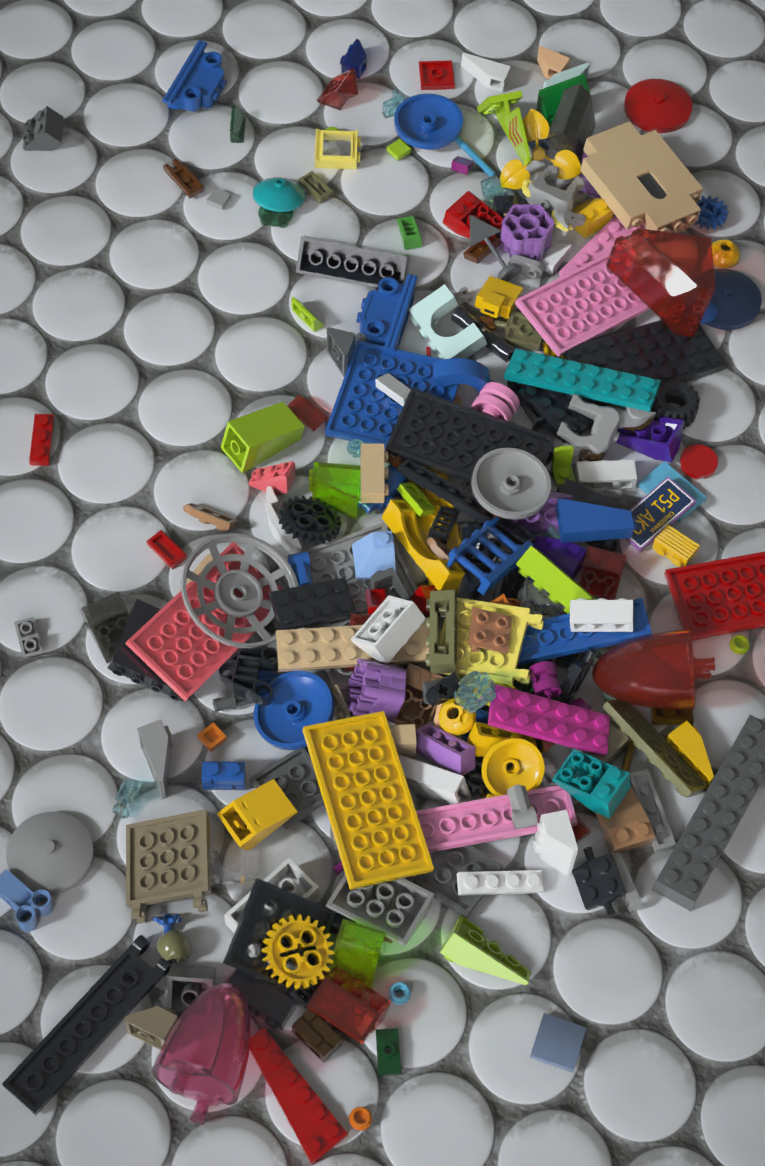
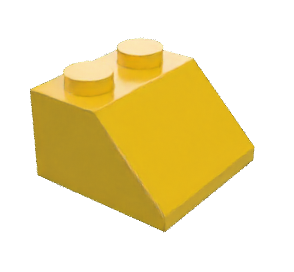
M602 198L587 199L572 210L573 213L582 214L586 218L584 225L574 228L585 239L601 230L613 218V211Z

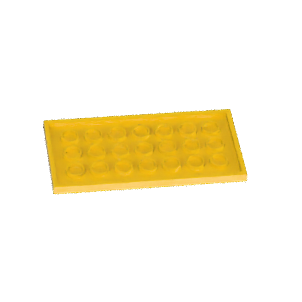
M375 712L304 726L302 729L350 890L432 872L434 869L385 712Z

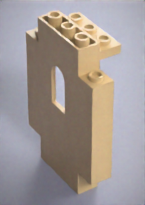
M629 121L586 138L583 150L588 157L583 159L580 171L627 230L639 227L641 224L646 230L642 242L645 245L656 243L665 237H671L679 231H685L690 225L697 222L701 209L696 202L699 201L703 188L656 130L640 135ZM650 173L665 191L666 197L663 199L654 198L638 178Z

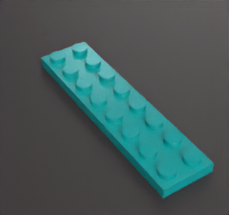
M516 348L504 373V380L571 395L576 394L580 397L651 412L661 380Z

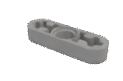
M619 851L611 853L627 894L622 896L627 909L630 912L641 909L640 897L622 855Z

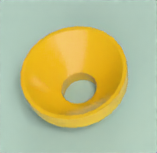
M717 240L710 245L707 256L709 261L716 267L731 268L739 262L740 249L730 240ZM727 245L730 247V250L725 251L721 246Z
M450 698L440 708L439 723L446 732L452 735H463L469 732L476 722V709L465 698ZM452 708L459 710V715L456 719L449 718L448 714Z

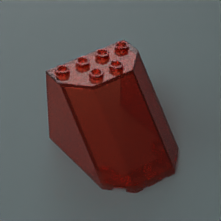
M641 228L632 231V234L627 237L620 236L616 238L609 259L606 262L609 270L674 334L694 337L716 289L711 238Z

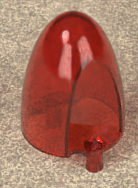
M690 629L659 632L621 643L605 652L595 662L592 669V678L596 686L604 693L626 703L656 709L694 710V679H711V673L705 672L715 671V658L695 659L693 657Z

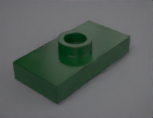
M398 1028L376 1029L378 1076L401 1075Z

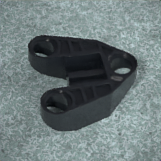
M267 646L240 649L219 668L221 681L237 696L261 706L270 705L274 700L273 689L268 683L258 680L259 671L278 670V662L271 663L268 661L272 657L277 658V649ZM226 670H232L229 674L223 675ZM262 692H268L270 694V696L267 698L261 697L259 695Z

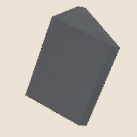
M329 327L327 328V353L344 377L355 348V333Z

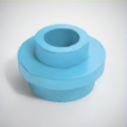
M397 982L389 988L388 996L394 1004L402 1005L410 999L411 991L405 983ZM401 991L404 995L397 997L395 993Z

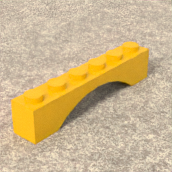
M391 499L382 516L387 527L394 533L397 540L402 543L406 551L413 557L416 564L420 566L426 577L431 580L438 591H456L465 572L457 562L449 567L447 565L449 560L439 558L427 547L419 532L416 512L406 500Z

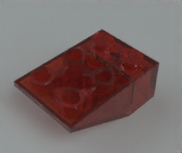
M588 546L578 584L592 596L597 595L599 599L615 600L627 556Z

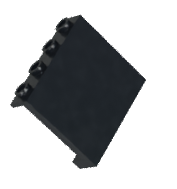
M137 599L130 610L129 619L107 669L111 670L115 675L130 678L136 684H144L155 692L167 694L173 700L184 701L126 645V642L161 610Z

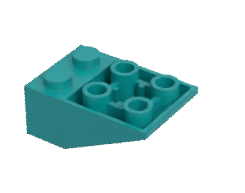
M576 749L572 750L552 779L554 783L587 808L609 819L631 788L629 772Z

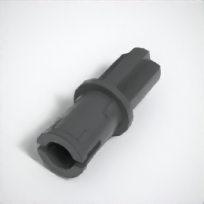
M233 693L230 696L213 699L215 712L232 708L235 710L237 706L254 703Z

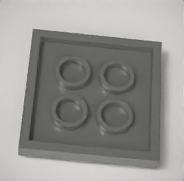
M304 748L292 751L250 778V783L255 789L274 779L298 811L297 814L282 825L285 830L325 805L311 757Z
M473 845L435 851L430 856L434 867L433 871L416 875L413 883L434 893L436 899L465 918H468L483 895H458L457 873L501 871L503 865Z

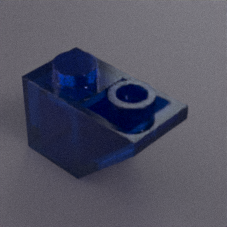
M359 39L350 44L347 53L340 60L341 73L360 79L367 69V55Z

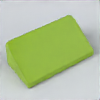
M295 297L291 298L292 311L310 329L316 332L324 326V323Z

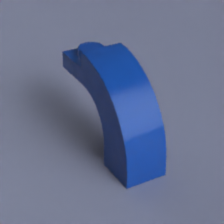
M451 358L433 362V378L440 387L453 384H467L474 387L480 393L483 386L491 382L490 370L485 365L474 360Z

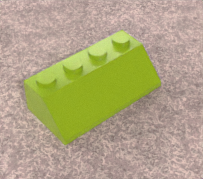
M530 546L516 563L520 568L518 572L525 578L530 576L535 581L533 585L540 591L545 589L550 593L548 598L555 604L560 602L565 606L563 610L567 614L570 613V600L579 598L597 600L533 546Z

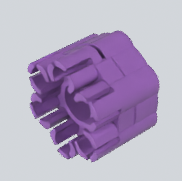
M513 205L502 221L500 249L509 253V258L513 255L523 257L527 255V258L534 260V256H536V261L540 262L543 259L544 252L548 251V248L550 249L554 220L541 205Z
M359 658L357 664H360V666L355 665L354 673H352L348 681L349 695L347 702L351 703V705H347L349 711L356 716L384 711L387 722L393 723L405 699L406 670L399 668V666Z

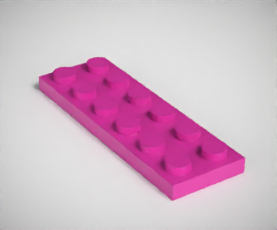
M497 684L491 687L488 725L605 756L608 753L609 715Z

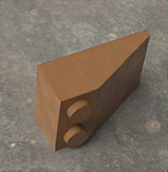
M632 787L610 819L596 813L610 853L617 851L622 853L650 845L655 839L649 819Z

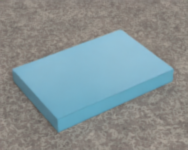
M664 461L639 481L638 487L648 494L667 477L671 478L696 501V504L677 520L681 522L704 503L707 497Z

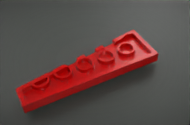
M262 1028L246 1041V1045L260 1071L263 1073L276 1101L284 1112L311 1165H313L347 1138L348 1133L266 1029Z

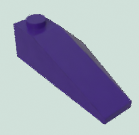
M660 417L659 420L652 421L650 426H646V429H642V431L635 430L633 432L618 429L617 432H620L616 443L652 459L672 463L680 449L684 420Z
M538 535L537 541L533 544V547L540 550L572 579L575 578L584 564L587 549L572 542L561 543L560 539Z

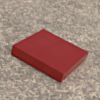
M452 60L419 61L421 90L455 89Z

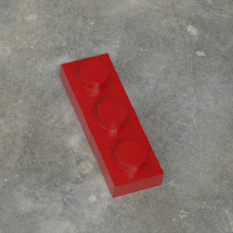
M54 414L34 415L29 457L30 465L49 466Z

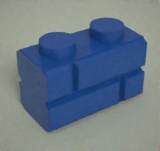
M202 762L203 790H245V762Z

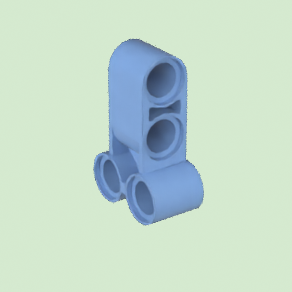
M6 869L0 874V898L16 911L15 917L20 929L25 932L33 931L38 926L37 917L39 915L47 916L54 909L50 893L43 889L36 892L31 891ZM47 900L46 904L38 905L40 901ZM25 916H32L30 920L22 921Z

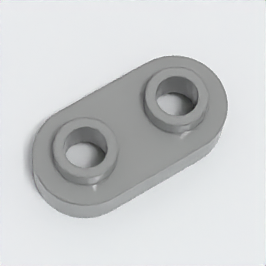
M520 255L511 256L508 265L512 263L518 264L521 267L520 274L531 278L541 277L544 271V266L539 261Z

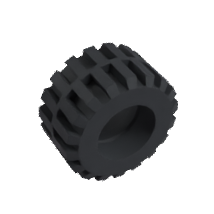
M668 380V383L662 382L651 412H656L653 421L659 420L660 417L684 420L683 430L685 426H691V423L695 421L699 408L700 397H698V392L694 391L692 385L688 386V383L685 381L684 383L680 382V380ZM668 403H676L681 407H672Z

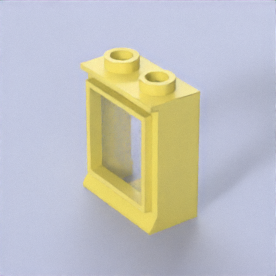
M316 128L315 168L357 169L361 153L357 152V147H361V137H358V130L337 131Z

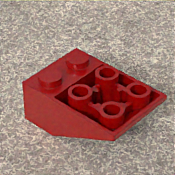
M468 190L446 210L442 222L454 233L470 239V215L499 230L502 228L504 218ZM497 234L490 237L489 240L491 241Z

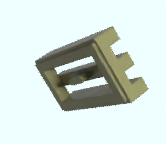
M313 171L298 179V183L320 204L323 203V200H328L329 196H334V191Z

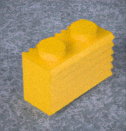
M667 524L655 538L652 548L658 555L669 558L675 566L682 567L688 566L698 554L700 545Z

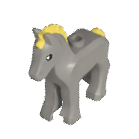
M550 164L541 172H532L531 178L529 180L525 179L521 187L528 204L541 205L551 215L550 217L554 220L555 226L560 228L561 233L566 236L567 231L584 225L586 221L584 215L572 212L576 203L583 202L587 198L588 193L578 192L583 191L586 180L577 176L566 190L547 185L546 181L556 179L559 174V168Z

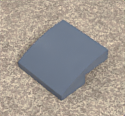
M544 1013L530 1058L573 1073L586 1027Z

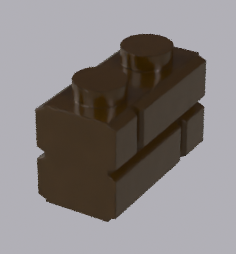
M309 1008L302 1017L293 1023L292 1032L325 1063L342 1046L343 1034L336 1026L333 1025L331 1027L325 1022L327 1018L320 1010L315 1012L312 1008Z

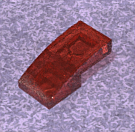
M300 395L287 405L299 420L302 419L313 432L328 419L319 408Z

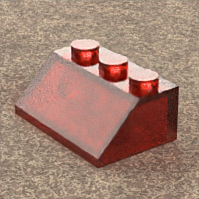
M335 966L325 976L306 1007L363 1044L383 1022L392 1002L346 971Z

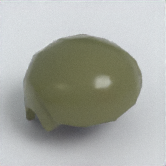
M178 930L167 931L157 940L156 944L158 952L166 961L177 959V963L188 959L192 950L189 938Z

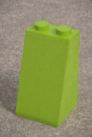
M282 401L228 421L221 449L240 472L245 473L301 440L305 426Z

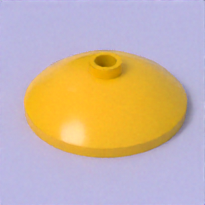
M506 738L497 742L488 750L482 762L483 781L489 791L495 796L507 795L509 788L520 784L525 786L527 791L535 790L541 784L544 776L545 766L540 751L531 742L522 738ZM513 763L512 768L507 769V764Z

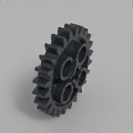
M302 495L301 499L297 496L294 497V500L288 498V502L284 501L283 505H281L278 514L279 524H282L281 529H287L286 534H293V539L299 537L300 542L307 540V543L310 544L311 541H314L316 545H318L319 541L325 544L326 540L331 542L332 538L336 539L337 534L340 532L342 521H340L341 516L337 515L338 511H332L333 506L327 507L326 501L321 503L319 498L315 501L312 496L306 499L304 495Z

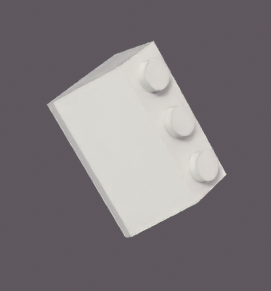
M388 596L350 640L375 660L388 664L401 647L408 642L412 634L420 628L426 618L414 602Z
M563 810L542 814L540 823H537L536 839L533 840L534 850L536 853L539 852L542 861L565 875H571L578 847L568 812Z

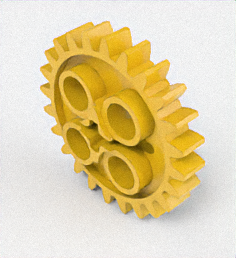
M301 914L297 915L295 920L290 915L287 917V921L282 918L279 920V924L275 923L272 925L273 930L267 931L266 934L270 938L264 939L263 943L268 945V947L263 948L261 951L267 953L268 956L262 960L269 961L270 964L265 969L274 970L271 977L278 975L279 984L286 980L287 988L294 983L295 989H298L302 983L305 989L309 987V982L312 985L317 984V979H324L323 973L330 971L326 965L332 964L333 960L328 957L335 954V952L329 950L328 947L334 943L327 942L326 939L330 936V933L325 935L322 933L325 926L318 928V920L310 923V916H307L302 921ZM303 933H305V934H307V935L309 936V938H310V942H309V943H305V942L303 941V939H302V934H303ZM281 938L288 940V948L282 946ZM312 946L317 948L316 950L305 951L302 954L295 953L286 957H280V953H289L295 949L302 950ZM308 955H311V956L314 957V959H315V965H314V966H312V965H310V964L308 963V961H307ZM287 960H291L294 963V970L287 968Z

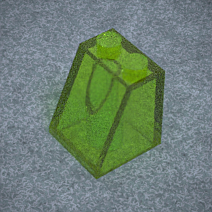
M314 462L313 469H309V492H312L313 500L316 501L319 498L321 503L326 501L327 507L333 506V510L351 519H357L361 466Z
M343 919L336 938L335 954H333L329 978L371 991L385 951L386 932Z

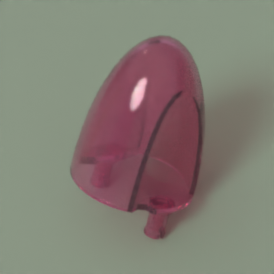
M220 983L209 987L197 996L172 1027L152 1068L154 1078L172 1093L197 1101L190 1117V1121L198 1124V1122L200 1125L204 1124L210 1106H219L220 1103L233 1105L238 1100L247 1069L251 1040L250 1013L246 998L241 990L233 984Z

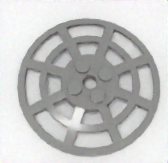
M228 533L204 541L192 552L182 571L181 593L190 617L204 633L228 646L254 648L270 644L276 640V633L270 636L264 629L275 614L271 601L262 599V587L269 584L271 592L277 591L278 588L275 580L284 575L288 580L290 588L297 587L298 582L290 564L273 546L254 536ZM227 542L247 544L244 555L227 554L220 556L216 545ZM255 547L269 555L279 565L280 569L270 574L262 564L252 559ZM209 548L213 560L204 567L200 576L190 571L189 569L196 557ZM239 561L241 566L239 570L228 571L224 562ZM249 565L257 569L264 577L257 581L254 576L247 572ZM215 566L221 575L216 583L205 579L208 572ZM187 578L197 583V596L201 606L192 609L186 591ZM203 587L214 591L215 601L206 604L203 596ZM234 590H239V591H241L243 597H242V598L236 597V596L234 595V592H233V591H234ZM258 607L270 609L267 617L262 622H259L253 614ZM220 608L228 615L226 624L217 619L211 611ZM206 614L214 624L225 629L224 638L208 629L199 620L198 616ZM244 617L252 625L245 628L234 627L235 619ZM256 631L263 639L255 643H239L232 641L233 632L246 634Z

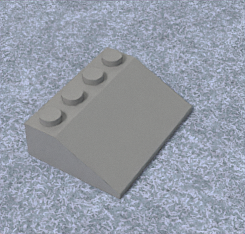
M344 875L327 902L326 907L405 946L429 912L434 893L404 878L350 890L346 875Z

